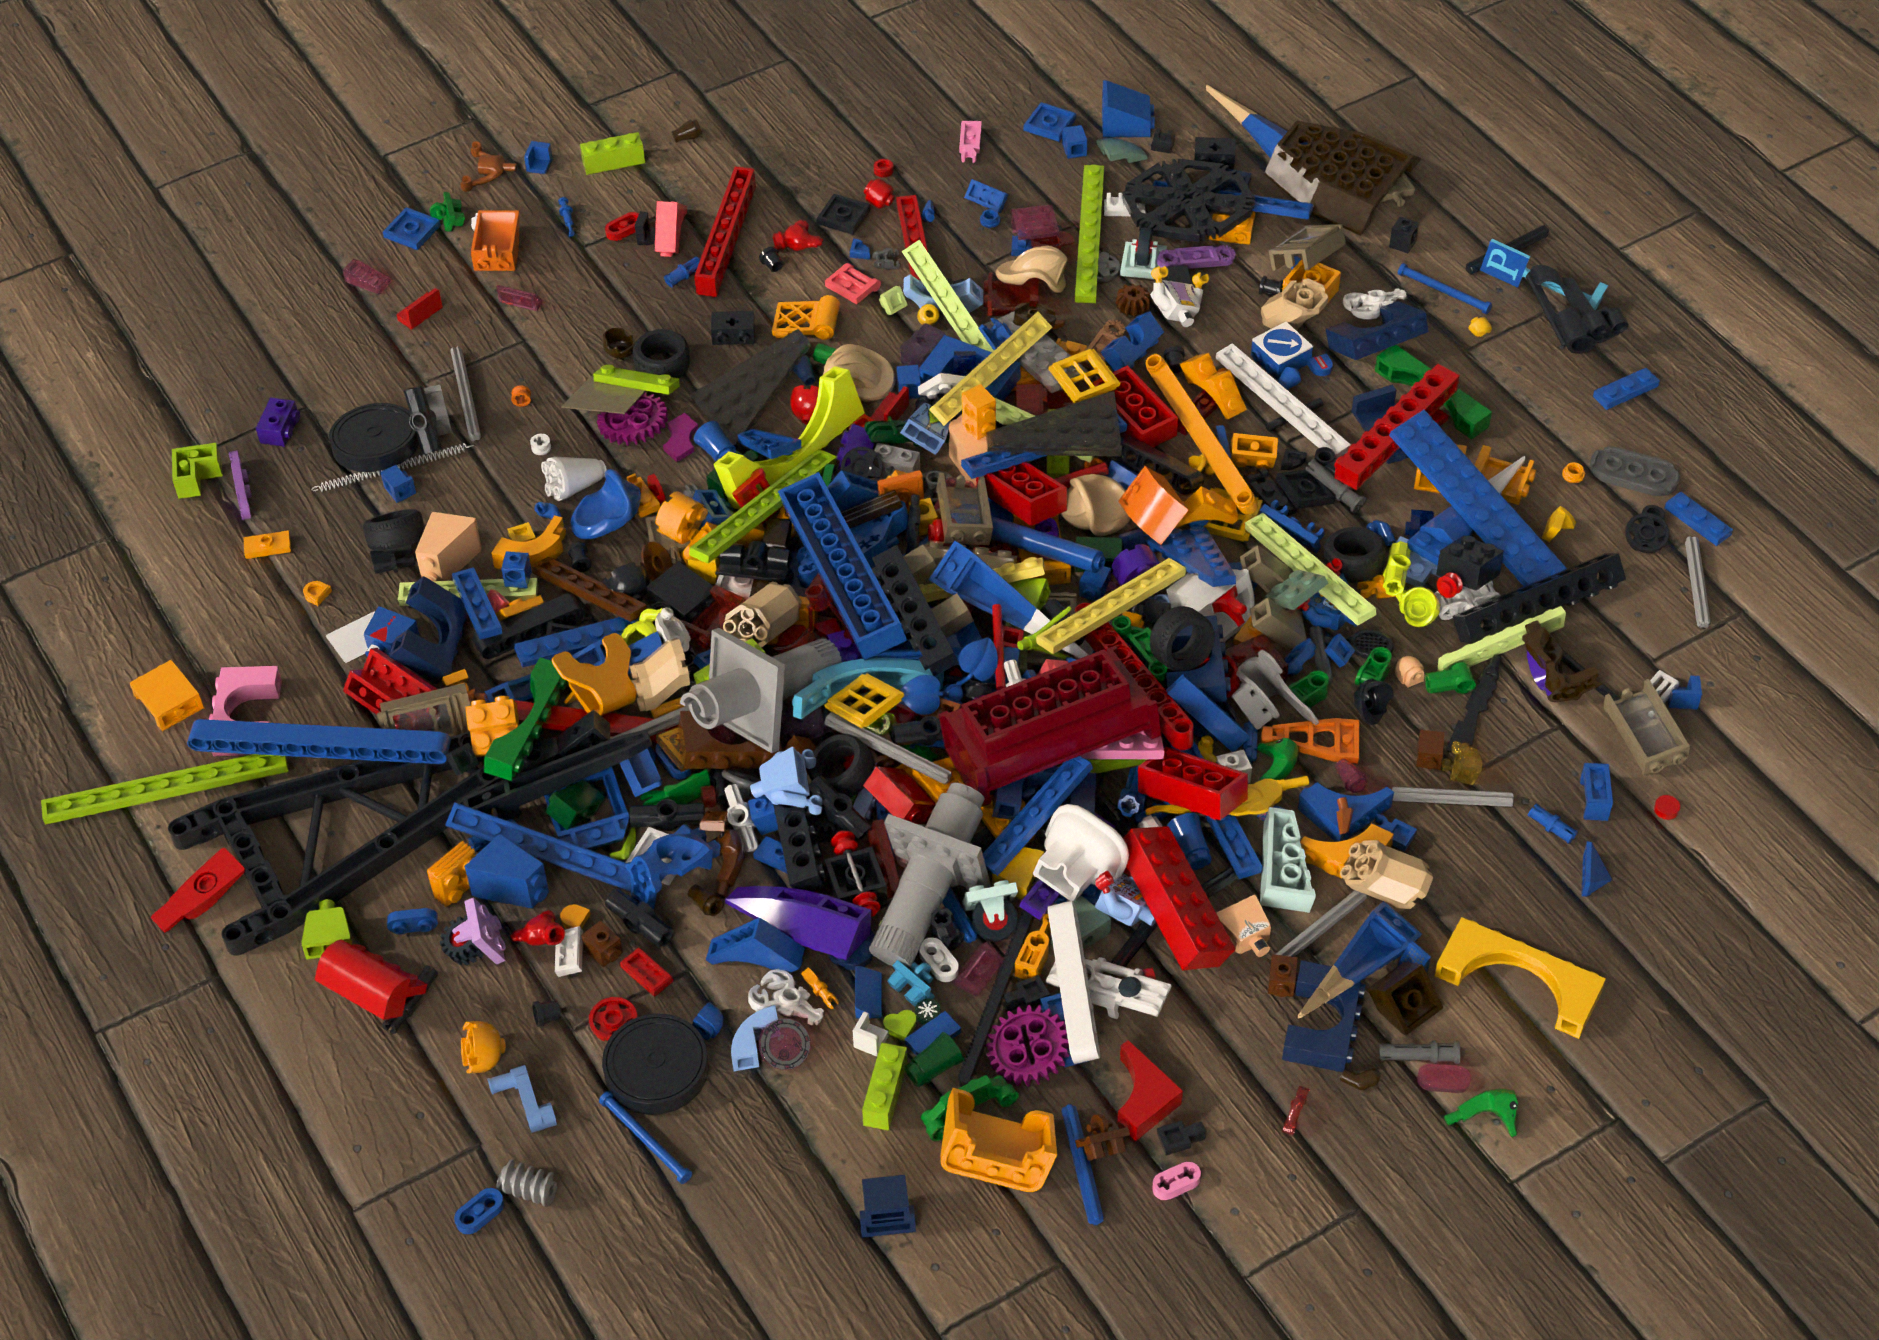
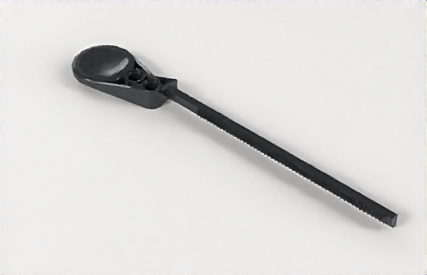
M1104 772L1096 773L1095 794L1103 785ZM1035 788V791H1036L1035 794H1036L1041 788ZM1053 814L1036 832L1037 841L1043 846L1046 839L1045 832ZM1036 876L1034 882H1032L1031 889L1039 881V878ZM1022 909L1014 934H1012L1008 949H1006L1005 957H1003L1001 968H999L998 976H996L989 999H987L986 1007H984L983 1014H981L977 1030L973 1034L972 1042H970L969 1050H967L966 1058H964L963 1066H961L960 1074H958L960 1087L968 1084L974 1078L989 1039L988 1034L992 1031V1026L995 1023L1004 999L1003 995L1006 994L1015 971V961L1035 919L1033 915Z

